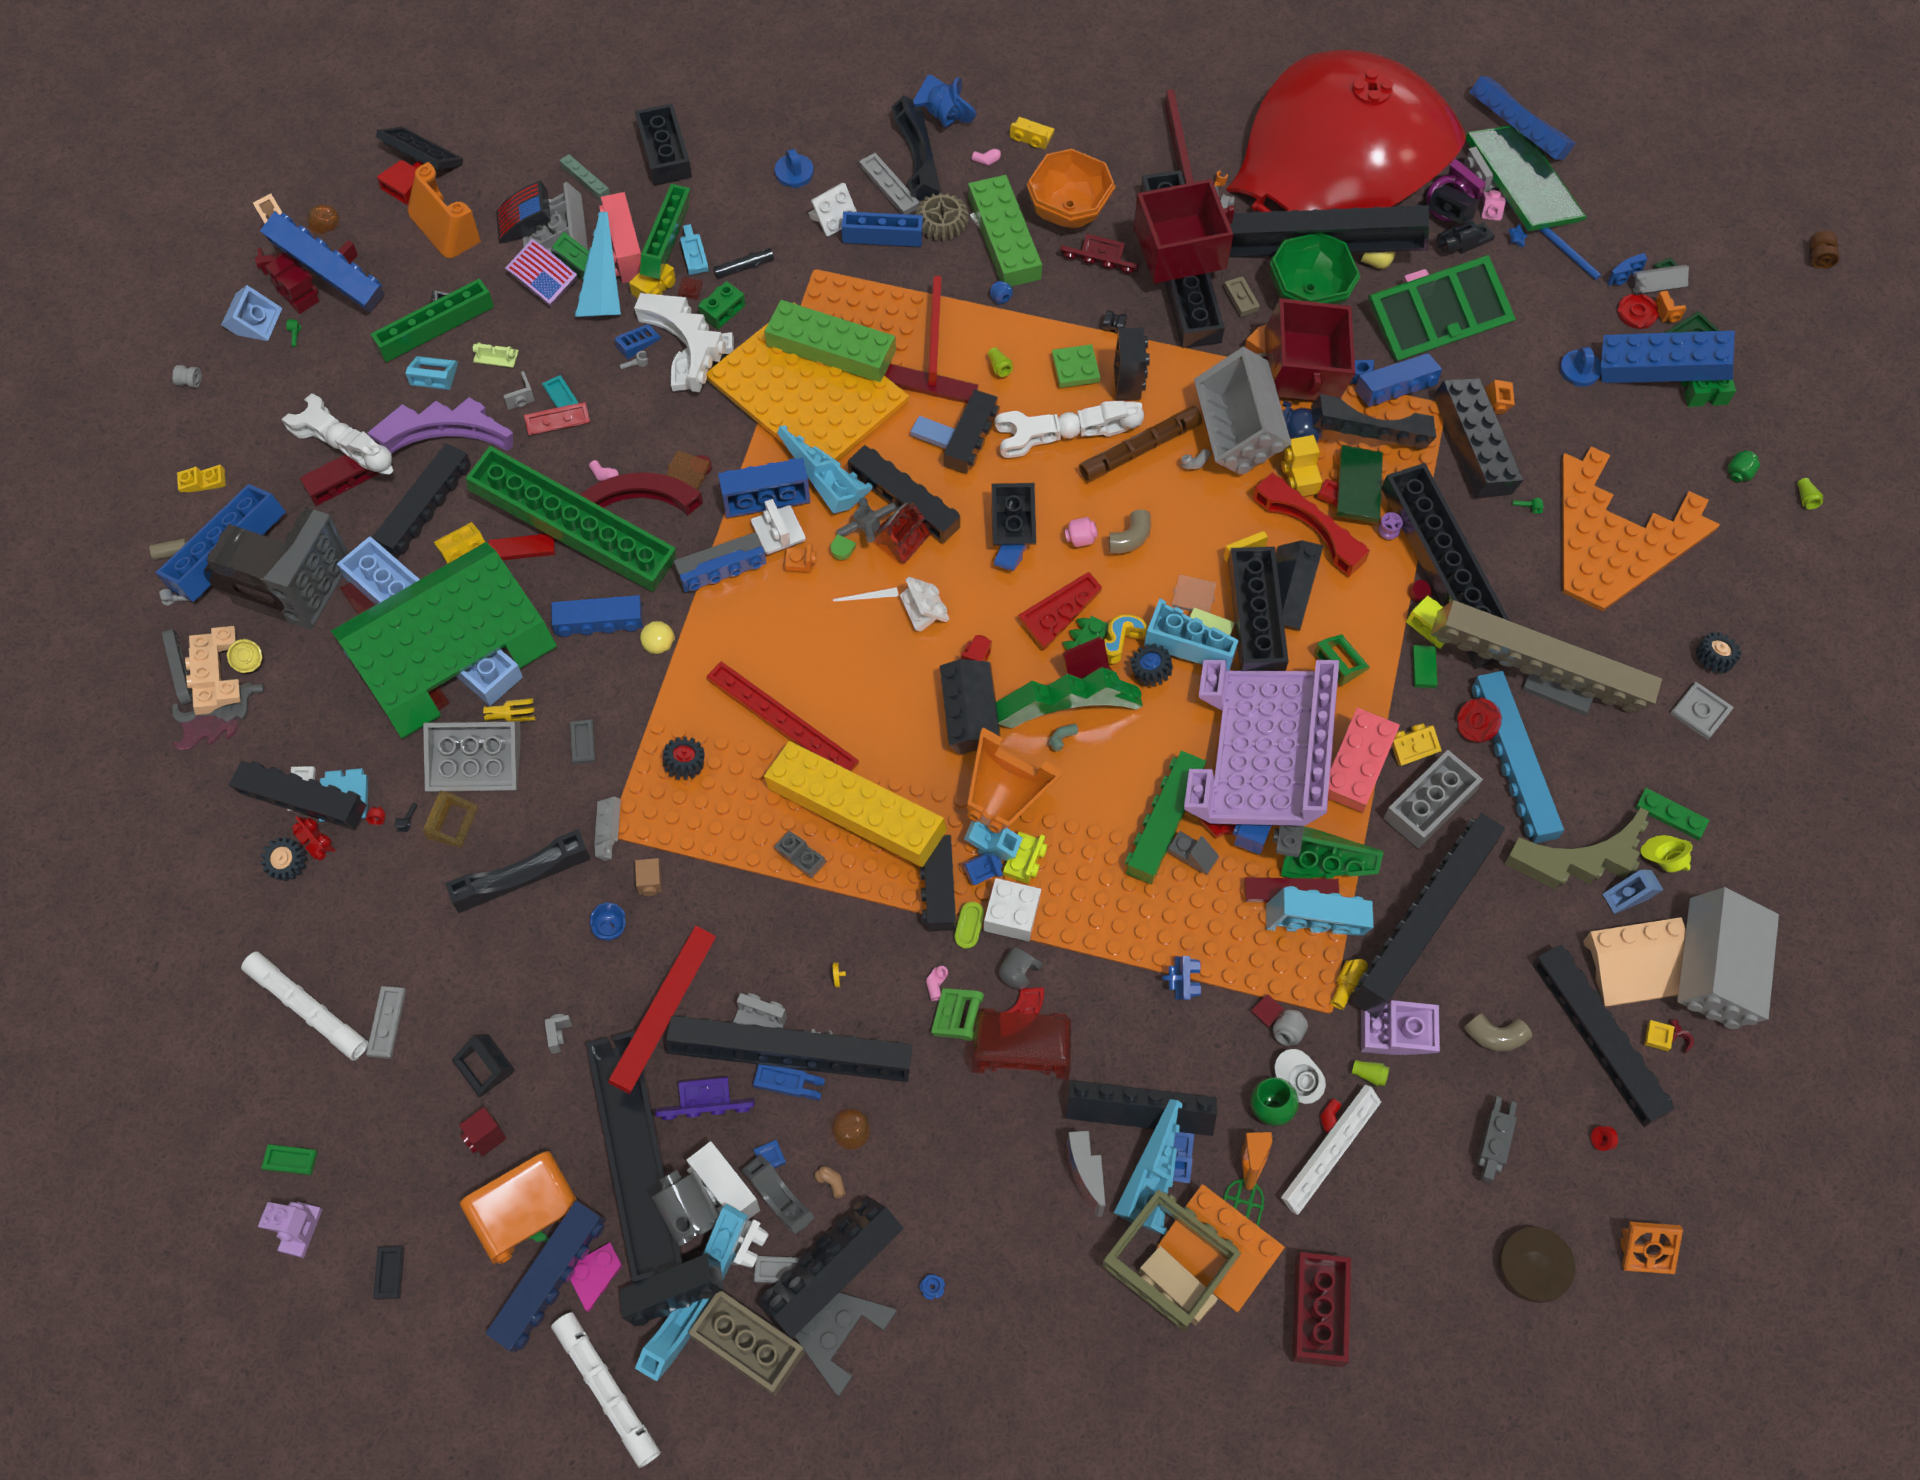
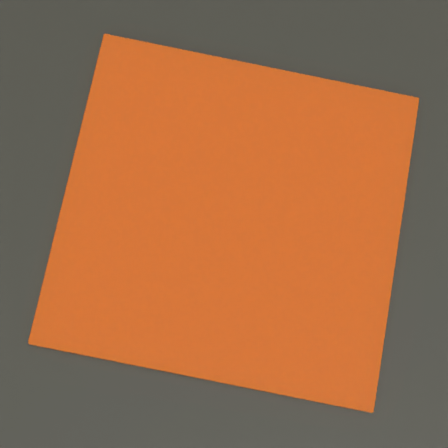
M817 269L812 272L800 306L894 335L896 352L890 364L929 372L932 294ZM941 296L937 375L978 384L979 391L997 396V405L1000 406L998 415L1018 411L1028 417L1057 414V417L1066 412L1077 414L1078 410L1081 411L1086 408L1099 406L1106 401L1142 403L1144 411L1142 424L1136 428L1128 429L1126 432L1109 437L1105 435L1081 437L1080 433L1074 438H1064L1061 436V440L1031 447L1024 456L1005 458L1000 453V445L1003 440L1013 437L1014 434L998 431L994 422L995 418L993 417L991 431L989 434H985L984 446L976 454V463L974 467H970L966 474L945 467L944 452L946 449L911 436V429L919 416L956 429L967 404L902 389L909 395V402L838 460L841 463L840 467L848 472V460L864 445L870 449H875L886 461H891L902 473H907L918 485H923L930 494L938 496L949 508H954L960 515V528L943 544L899 511L891 523L872 543L867 542L866 534L862 529H857L843 536L855 542L856 548L849 558L839 560L833 557L831 553V543L837 536L838 529L856 521L853 515L860 507V504L858 502L850 510L833 514L808 478L810 503L791 506L806 540L787 548L807 549V543H812L813 551L817 552L816 564H812L811 572L785 571L787 548L768 555L765 553L766 564L758 569L747 570L738 576H730L718 583H710L696 590L620 799L618 840L922 914V910L927 909L926 902H922L921 888H925L926 885L925 880L920 878L919 865L768 789L764 775L786 744L791 740L707 680V675L722 661L857 758L859 764L852 770L853 773L943 817L947 829L944 835H951L956 923H958L962 907L968 902H976L983 907L985 920L995 878L998 877L993 876L976 885H971L963 866L964 862L981 855L977 852L979 848L964 840L972 821L967 816L969 812L967 803L977 751L959 755L949 746L940 665L961 659V654L963 651L965 652L967 643L969 641L972 642L975 635H983L992 641V650L987 661L991 663L997 702L1030 681L1049 685L1066 675L1063 653L1066 649L1063 646V641H1076L1072 638L1070 630L1082 629L1077 623L1078 618H1090L1093 616L1109 624L1112 618L1118 615L1131 614L1142 618L1149 627L1159 598L1166 601V605L1172 608L1178 607L1184 611L1183 614L1189 617L1193 609L1197 608L1235 622L1229 567L1224 559L1226 545L1265 531L1268 536L1266 547H1275V555L1278 546L1304 540L1323 545L1301 629L1298 631L1287 627L1284 628L1289 660L1286 671H1315L1318 658L1314 655L1317 643L1343 634L1370 666L1366 672L1345 685L1340 686L1337 684L1331 756L1332 767L1357 708L1388 720L1411 599L1409 586L1414 582L1418 558L1402 527L1398 537L1392 540L1385 539L1379 534L1378 528L1382 517L1386 513H1394L1382 489L1380 520L1378 523L1336 516V506L1318 499V494L1303 496L1309 502L1314 503L1325 515L1330 516L1341 528L1348 530L1351 536L1364 543L1370 550L1366 562L1348 577L1333 565L1326 543L1312 527L1292 516L1268 512L1252 499L1255 487L1272 472L1276 476L1283 478L1287 484L1288 477L1282 471L1281 462L1285 457V448L1282 452L1276 453L1264 463L1258 464L1242 475L1216 463L1194 379L1227 358L1226 356L1148 340L1146 353H1149L1150 363L1147 366L1146 391H1142L1141 399L1116 400L1114 378L1116 333ZM1092 344L1100 373V382L1059 388L1052 359V350ZM994 347L998 348L1013 363V370L1006 377H1000L994 373L990 358L988 357V351ZM1350 383L1341 399L1358 412L1381 420H1400L1414 413L1434 416L1436 438L1425 449L1352 434H1343L1337 431L1323 430V435L1317 443L1320 451L1317 467L1322 479V485L1325 479L1338 483L1341 445L1383 452L1382 485L1387 475L1422 463H1426L1434 477L1444 424L1436 401L1403 395L1399 398H1393L1368 407L1355 391L1357 384ZM1278 397L1283 411L1286 408L1282 406L1284 400L1292 403L1291 408L1293 410L1298 408L1311 409V405L1315 401ZM1192 405L1197 407L1201 413V425L1168 440L1089 483L1082 477L1079 464L1120 444L1122 441L1145 431L1149 427L1155 426ZM757 423L741 469L749 466L766 465L771 462L788 461L793 459L794 456L784 444ZM1202 449L1210 451L1211 456L1202 468L1187 470L1182 466L1181 458L1184 455H1191L1192 458H1195ZM1035 483L1036 545H1028L1023 552L1022 561L1014 571L995 566L994 561L1002 545L993 546L992 484ZM873 490L864 496L868 501V506L873 511L890 504ZM1135 510L1150 512V535L1144 544L1131 552L1109 554V532H1124L1130 527L1129 515ZM763 511L726 518V513H724L712 547L754 533L755 530L751 519L763 515ZM894 512L878 519L880 521V525L886 519H888ZM1088 517L1091 521H1095L1098 537L1095 538L1093 544L1075 547L1072 541H1067L1065 529H1069L1068 525L1071 520ZM1087 572H1090L1102 586L1101 592L1043 650L1018 620V615ZM908 577L934 584L939 590L938 595L947 608V615L949 617L947 622L936 619L921 632L915 630L900 596L902 592L909 588L906 582ZM896 587L899 595L894 597L833 601V599ZM1234 625V628L1230 636L1236 639V630ZM1125 636L1120 662L1109 664L1114 672H1117L1119 680L1139 686L1142 694V707L1137 710L1112 705L1074 707L1041 715L1014 728L999 725L1000 736L1003 740L998 748L1038 770L1043 761H1046L1064 771L1063 775L1008 827L1017 835L1019 832L1036 838L1044 835L1046 836L1045 844L1048 845L1044 858L1039 857L1037 862L1040 865L1036 878H1031L1029 884L1004 875L998 878L1041 889L1040 902L1030 941L1168 975L1169 966H1174L1175 956H1190V959L1200 960V973H1190V980L1262 998L1269 994L1275 1001L1327 1014L1333 1011L1334 1006L1330 1004V1001L1338 987L1336 979L1341 971L1347 935L1333 934L1332 929L1320 933H1311L1310 928L1289 932L1287 927L1276 926L1275 931L1266 930V904L1268 902H1245V877L1288 878L1281 876L1284 855L1276 853L1277 843L1273 842L1275 828L1280 829V826H1271L1262 852L1257 854L1234 845L1237 836L1233 834L1223 835L1215 839L1200 823V817L1185 811L1172 842L1179 831L1196 841L1203 836L1219 855L1218 860L1208 875L1203 874L1166 852L1152 885L1126 874L1128 865H1125L1126 858L1129 852L1134 853L1136 846L1133 845L1138 832L1143 833L1145 829L1142 826L1147 813L1152 814L1154 810L1151 807L1156 794L1161 795L1163 789L1160 788L1164 776H1169L1172 771L1169 769L1173 757L1178 758L1182 750L1206 760L1204 769H1212L1215 779L1223 711L1199 698L1202 664L1170 655L1173 670L1172 675L1168 676V680L1166 682L1162 680V685L1156 682L1155 687H1151L1150 683H1148V686H1144L1143 682L1140 684L1134 677L1131 658L1134 657L1133 653L1135 651L1139 653L1138 648L1146 649L1144 647L1145 640ZM1339 644L1332 648L1349 669L1357 666ZM1238 648L1236 649L1230 671H1240ZM1076 724L1078 734L1065 737L1062 740L1064 747L1060 751H1054L1052 746L1049 745V739L1057 728ZM683 736H685L688 741L693 738L695 743L699 741L701 747L704 748L703 770H701L699 775L696 774L693 779L688 776V780H684V777L681 776L680 780H678L676 775L671 777L669 772L666 773L664 770L663 751L665 745H669L670 740L675 742L676 737H680V740H683ZM1375 786L1363 813L1328 799L1327 813L1304 827L1314 828L1364 845ZM788 831L806 841L808 847L825 857V865L812 879L775 850L774 846ZM1001 860L1003 868H1001L1002 874L1007 863V860ZM1342 875L1329 878L1339 879V894L1342 897H1355L1358 876Z

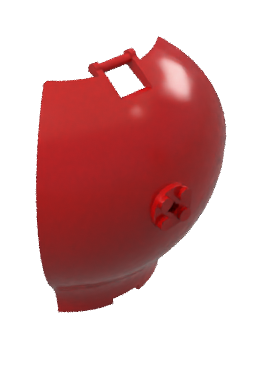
M1331 50L1308 55L1291 65L1280 75L1268 91L1255 117L1242 167L1236 178L1226 188V191L1243 193L1257 198L1251 206V209L1255 212H1271L1270 209L1263 205L1267 197L1278 203L1286 211L1392 207L1428 183L1450 164L1462 149L1466 140V133L1458 117L1443 96L1429 82L1405 65L1390 58L1365 51Z

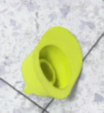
M1661 835L1650 838L1641 847V854L1644 858L1658 863L1666 872L1689 871L1691 862L1690 852L1693 846L1687 840Z

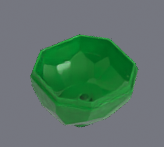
M1323 232L1284 240L1270 261L1271 277L1281 299L1339 305L1347 301L1360 279L1359 271L1347 244Z

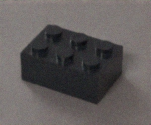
M1118 328L1114 359L1116 400L1141 399L1142 391H1146L1147 366L1150 363L1149 353H1146V349H1148V336H1144V328Z

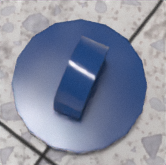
M794 148L787 150L785 156L780 158L775 165L777 181L783 186H790V188L805 186L811 181V177L814 174L812 162L807 157L797 154Z
M1591 347L1580 348L1579 350L1568 352L1563 357L1560 364V373L1567 382L1570 381L1578 387H1587L1593 385L1601 375V362L1593 354Z

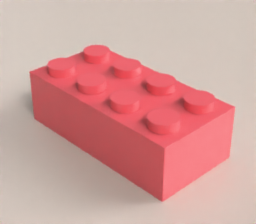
M625 192L601 197L603 205L599 206L600 212H608L614 264H616L614 265L616 277L621 276L622 283H627L640 272L641 252Z
M1360 708L1356 709L1330 770L1328 799L1362 813L1364 812L1399 729V724Z

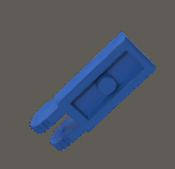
M758 1065L753 1087L799 1098L802 1096L804 1098L820 1100L821 1093L815 1090L804 1089V1084L807 1082L816 1086H824L825 1080L800 1070Z

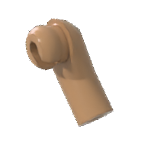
M828 1166L820 1167L815 1172L817 1182H827L831 1185L834 1199L846 1196L843 1181L838 1172Z

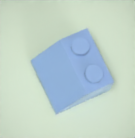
M246 285L235 294L221 325L238 336L268 341L283 308Z

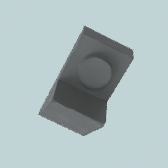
M1179 831L1167 850L1171 855L1205 875H1208L1219 858V855L1203 836L1196 841Z

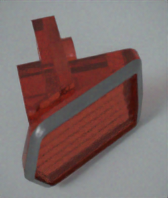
M906 502L880 525L874 535L877 544L887 545L898 562L905 564L931 534L923 524L925 518L914 503L909 505Z

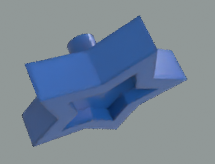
M1520 224L1515 229L1510 228L1508 232L1511 236V243L1524 247V239L1528 235L1522 231Z

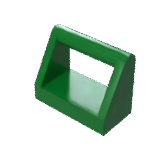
M563 232L552 246L551 253L584 281L583 276L589 250Z
M1343 634L1317 643L1314 655L1318 660H1339L1338 684L1340 686L1345 685L1370 668ZM1339 644L1357 666L1349 669L1332 648Z

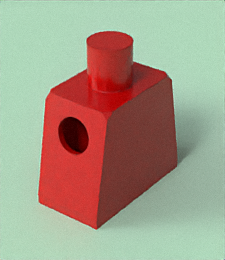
M403 160L397 162L377 176L381 190L408 206L415 172L423 163L416 162L411 166Z

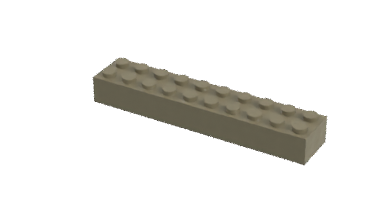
M1455 600L1438 610L1431 631V636L1436 637L1439 642L1458 645L1457 647L1463 651H1474L1482 658L1498 660L1499 664L1503 666H1514L1519 668V671L1522 673L1538 675L1543 681H1554L1561 684L1562 688L1578 690L1583 696L1602 699L1603 703L1618 705L1629 713H1635L1655 704L1662 678Z

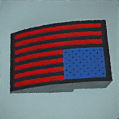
M541 180L520 189L506 199L497 209L496 218L499 243H506L537 232L536 226L551 221L548 190Z

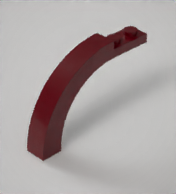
M642 472L618 475L601 481L580 494L602 508L627 499H655L673 505L687 516L703 504L701 493L691 485L674 477L656 473Z

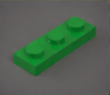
M1645 788L1635 807L1637 810L1643 808L1649 811V816L1698 841L1709 822V819L1648 788Z

